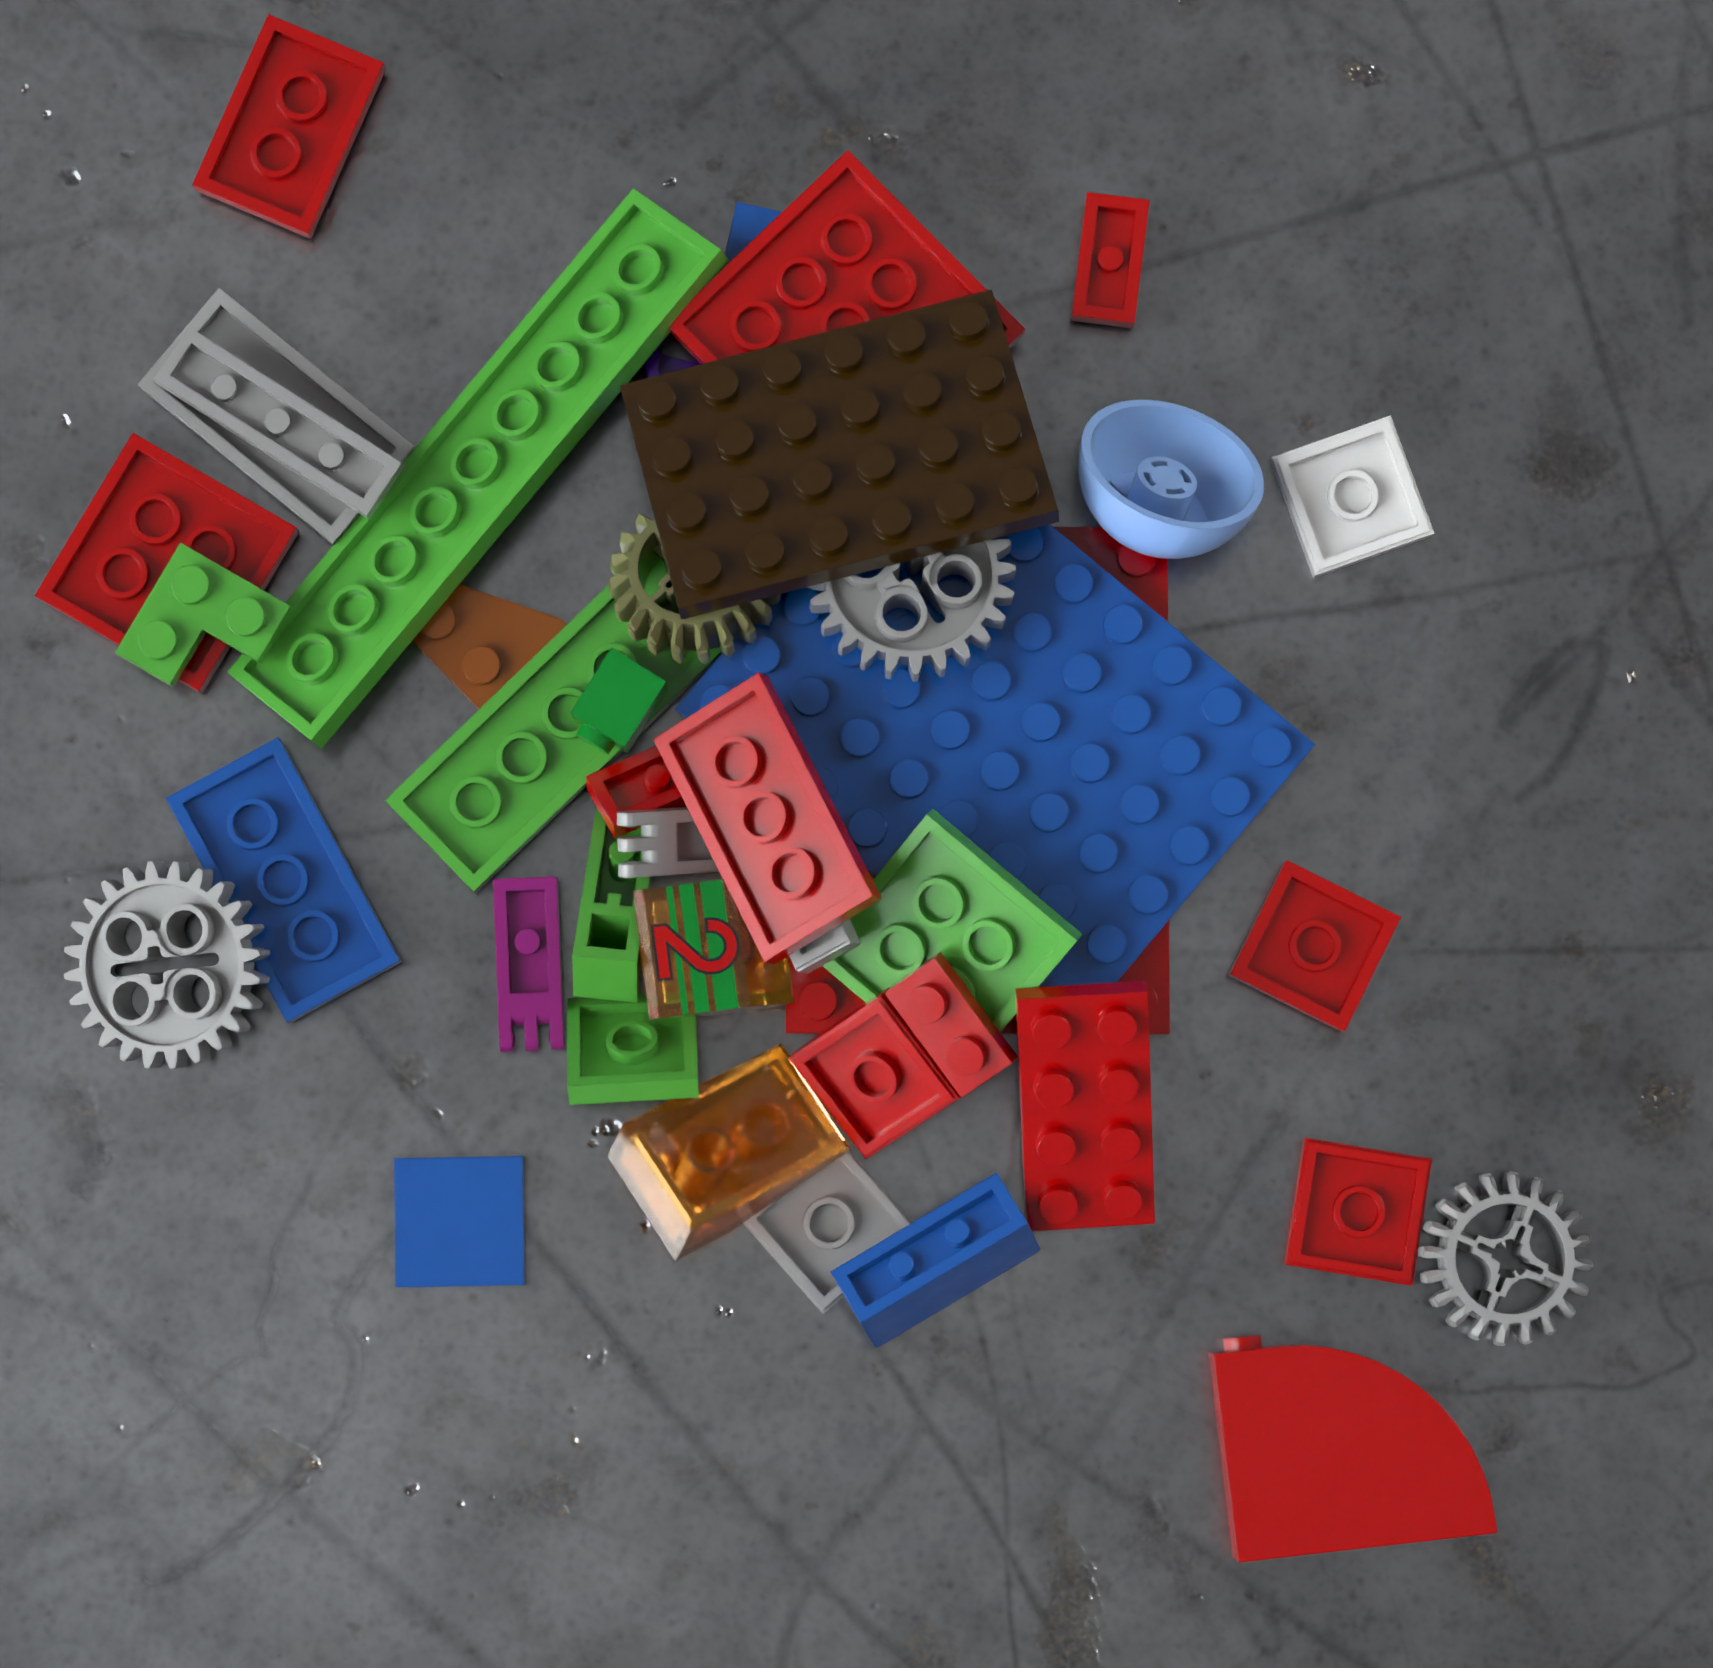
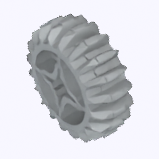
M1510 1171L1505 1173L1502 1180V1191H1498L1495 1179L1491 1173L1481 1174L1478 1181L1480 1196L1477 1197L1473 1189L1466 1182L1456 1185V1194L1463 1205L1458 1208L1452 1202L1440 1199L1436 1203V1208L1449 1219L1447 1224L1444 1226L1438 1222L1426 1221L1423 1226V1230L1426 1233L1440 1237L1438 1247L1420 1246L1418 1248L1419 1257L1425 1259L1437 1258L1438 1269L1426 1270L1420 1273V1280L1422 1283L1442 1281L1444 1289L1431 1296L1429 1302L1433 1307L1437 1308L1446 1305L1450 1301L1456 1304L1446 1318V1323L1451 1327H1457L1463 1323L1468 1315L1471 1316L1472 1320L1468 1328V1337L1473 1340H1480L1485 1334L1488 1325L1491 1324L1494 1345L1505 1346L1507 1344L1510 1326H1514L1516 1337L1521 1344H1530L1533 1342L1531 1326L1533 1321L1536 1322L1544 1334L1552 1335L1557 1331L1556 1324L1549 1314L1552 1309L1565 1318H1572L1576 1314L1573 1305L1563 1298L1566 1291L1577 1296H1586L1589 1291L1588 1286L1572 1280L1574 1270L1587 1272L1594 1269L1593 1260L1575 1259L1574 1248L1590 1245L1592 1243L1591 1235L1577 1234L1570 1236L1568 1228L1579 1223L1582 1219V1214L1579 1210H1571L1560 1217L1557 1215L1556 1211L1566 1198V1195L1561 1190H1555L1543 1202L1539 1200L1544 1183L1541 1178L1532 1177L1526 1184L1523 1193H1520V1179L1517 1172ZM1499 1204L1516 1206L1511 1220H1506L1500 1233L1493 1238H1485L1464 1231L1465 1226L1473 1217L1489 1207ZM1534 1216L1544 1225L1553 1242L1555 1251L1554 1268L1538 1259L1531 1251L1530 1237L1534 1227L1530 1226ZM1505 1240H1512L1511 1254L1515 1258L1520 1259L1519 1263L1531 1267L1533 1271L1528 1269H1505L1506 1277H1500V1274H1498L1500 1263L1496 1259L1491 1258L1492 1254L1480 1250L1478 1246L1483 1248H1506ZM1456 1249L1474 1258L1481 1267L1482 1279L1478 1288L1481 1294L1477 1302L1467 1293L1459 1279L1455 1259ZM1526 1279L1547 1286L1545 1292L1531 1305L1509 1313L1495 1312L1501 1297H1506L1512 1284L1518 1280Z

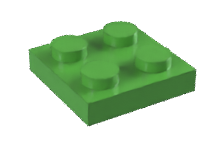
M686 991L688 1015H682L679 992L638 994L637 1003L586 997L567 998V1089L569 1105L699 1098L697 1013L695 1014L693 992Z

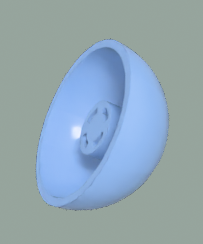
M1158 400L1122 401L1099 410L1090 418L1083 430L1078 451V476L1086 504L1099 525L1111 537L1138 553L1156 558L1182 559L1212 551L1231 540L1246 526L1263 498V473L1251 450L1224 425L1193 409Z

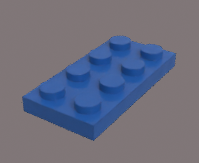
M279 737L165 798L202 867L213 870L212 886L221 881H231L235 884V887L228 902L250 900L253 904L242 920L244 924H263L264 930L251 939L252 947L270 950V956L255 961L254 964L259 972L270 977L269 983L265 984L286 1023L290 1024L402 962Z

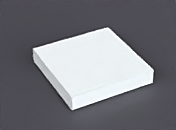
M1391 415L1272 457L1270 460L1313 578L1432 537L1434 534Z

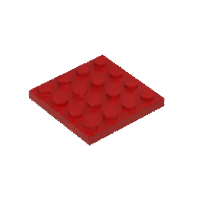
M847 150L692 298L670 324L669 329L672 336L700 364L972 295L987 291V289ZM995 298L1008 345L1011 348L1025 334V328Z

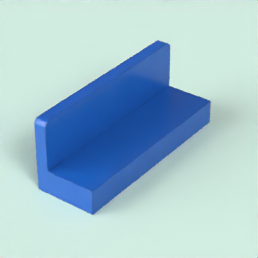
M995 1173L830 1272L874 1347L877 1348L1039 1252L1040 1247L1025 1217L999 1175Z

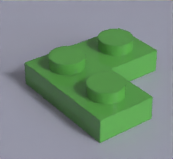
M180 543L115 653L174 688L206 633L262 664L294 609L285 602Z

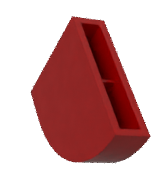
M1261 1334L1223 1338L1224 1351L1208 1352L1233 1559L1238 1563L1497 1533L1491 1493L1483 1469L1472 1446L1444 1408L1425 1390L1401 1373L1364 1356L1324 1346L1303 1344L1262 1346Z

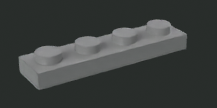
M189 326L186 327L153 377L157 385L369 520L404 468L403 463Z

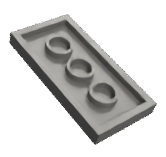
M220 288L216 290L187 325L403 463L415 449L404 437ZM185 327L141 379L138 386L329 543L334 545L358 517V512L154 382L153 377L185 331Z

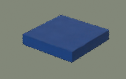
M524 1156L394 1158L395 1287L526 1285Z

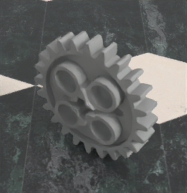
M990 539L902 562L911 574L919 571L923 572L921 591L931 605L944 616L945 620L942 623H936L927 611L923 597L912 580L905 579L899 582L900 563L883 567V570L872 578H861L852 575L806 587L824 591L810 600L811 613L818 614L830 612V615L821 624V634L825 637L842 632L843 636L838 645V654L844 656L858 647L862 650L860 669L863 671L867 670L878 658L885 661L884 672L886 679L891 680L898 665L903 664L908 666L912 681H918L922 664L926 663L931 664L939 677H944L946 657L952 655L958 663L966 667L969 665L971 657L967 645L969 642L983 650H987L990 646L991 638L983 626L1002 629L1005 624L1006 616L995 606L1012 605L1014 591L999 583L1014 579L1016 565L998 562V560L1010 553L1011 541L1010 539ZM950 574L960 575L971 583L973 590L962 597H950L940 590L938 582ZM906 608L917 616L919 622L910 630L896 631L885 623L883 617L889 610Z
M148 861L145 874L139 867H126L123 869L124 885L117 880H104L101 882L106 901L99 898H85L83 901L86 909L93 916L91 921H72L70 925L84 938L82 945L64 947L66 954L80 959L79 968L64 973V979L81 982L83 988L69 1002L71 1005H89L92 1010L81 1024L84 1029L105 1027L98 1045L100 1047H114L122 1041L120 1060L133 1061L143 1054L144 1068L161 1067L166 1058L170 1069L186 1067L188 1055L195 1063L210 1061L209 1044L218 1051L229 1050L233 1047L226 1029L235 1032H245L251 1028L248 1021L240 1013L242 1009H260L263 1006V1003L250 993L252 985L269 983L270 980L269 976L254 970L255 961L270 956V950L252 947L251 939L264 930L263 924H244L242 918L248 913L253 904L250 900L228 902L235 887V884L231 881H221L211 888L213 870L210 868H198L191 876L189 862L173 861L169 871L164 861ZM192 913L198 916L203 927L202 936L195 945L188 941L184 932L185 922ZM132 920L138 924L142 933L141 944L135 952H132L125 942V930ZM207 953H216L219 956V962L213 966L174 969L166 972L141 973L127 976H117L115 973V967L123 963L162 960L169 957L196 956ZM198 977L204 979L210 991L209 1000L203 1009L196 1006L191 995L193 983ZM138 984L144 987L149 997L148 1008L142 1016L138 1015L133 1009L131 1002L132 993Z

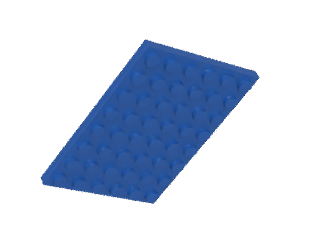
M1051 524L991 539H1010L1011 541L1010 553L998 560V562L1016 565L1015 577L1008 582L999 584L1013 590L1014 596L1012 605L995 606L1006 616L1002 629L983 626L991 638L989 648L983 650L970 642L967 644L971 657L969 665L966 667L958 663L950 655L946 657L944 677H939L931 664L926 663L922 664L919 680L915 682L911 679L908 666L903 664L898 665L891 680L886 679L884 672L885 661L878 658L867 670L863 671L860 669L862 650L858 647L844 656L838 654V645L843 636L842 632L823 637L821 634V624L830 615V612L821 614L811 613L810 600L824 591L805 587L782 593L779 604L769 605L773 616L770 626L753 624L757 636L753 645L738 637L733 640L735 652L732 657L729 658L722 653L675 708L676 713L686 719L755 674L761 673L768 676L856 849L873 878L882 870L925 815L934 809L1083 934L1039 987L1118 982L1316 745ZM900 563L899 582L905 579L912 580L923 597L927 611L936 623H942L945 620L944 616L931 605L921 591L923 572L919 571L911 574L903 563ZM883 568L859 573L856 576L872 578L877 576ZM950 574L938 582L940 590L950 597H962L973 590L971 583L960 575ZM906 608L889 610L883 617L885 623L896 631L910 630L919 622L917 616Z

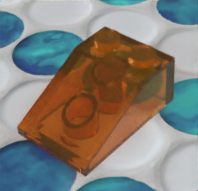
M782 1043L700 1084L699 1098L671 1099L622 1124L607 1156L675 1261L729 1233L845 1155L850 1149L849 1144L811 1087L789 1060L790 1056Z

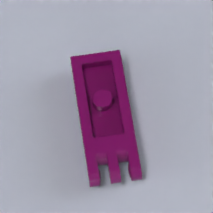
M558 877L493 879L500 1052H513L515 1046L513 1026H524L526 1051H539V1025H550L549 1043L551 1050H564L565 1034Z

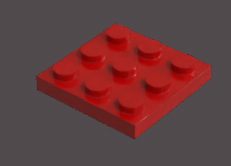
M132 433L34 596L119 646L180 543L260 589L265 590L300 531L289 522L137 434ZM206 633L180 676L179 681L203 694L230 646Z

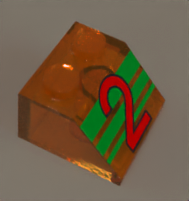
M723 879L633 891L650 1020L736 1014L794 1003L788 957L776 964L764 962Z

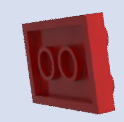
M268 14L193 181L194 189L311 239L386 71L384 62Z

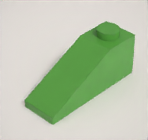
M597 807L572 954L573 996L637 1003L654 876L618 877V863L642 861V851H618L617 838L614 839ZM641 827L620 837L641 836Z

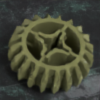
M638 513L635 520L638 534L621 532L619 545L622 553L612 554L610 559L611 572L615 575L608 582L610 596L616 600L614 609L617 619L621 623L629 622L627 624L629 636L635 642L647 638L648 649L655 657L668 646H671L672 658L679 665L685 659L688 651H697L699 661L706 665L711 656L709 649L720 647L722 653L731 658L735 652L733 643L735 638L738 637L753 645L757 637L753 624L770 626L773 616L769 605L779 604L781 594L681 620L655 520ZM661 560L665 564L666 575L658 582L659 590L649 597L644 591L645 584L652 568Z

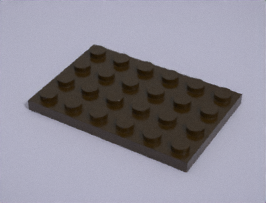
M992 289L620 385L681 620L1059 522L1057 503Z

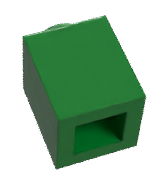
M611 647L570 712L573 720L581 724L576 735L608 755L614 745L628 754L668 691L667 682Z

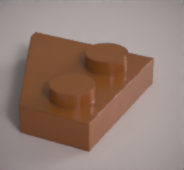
M459 584L412 642L479 710L567 624L555 616Z

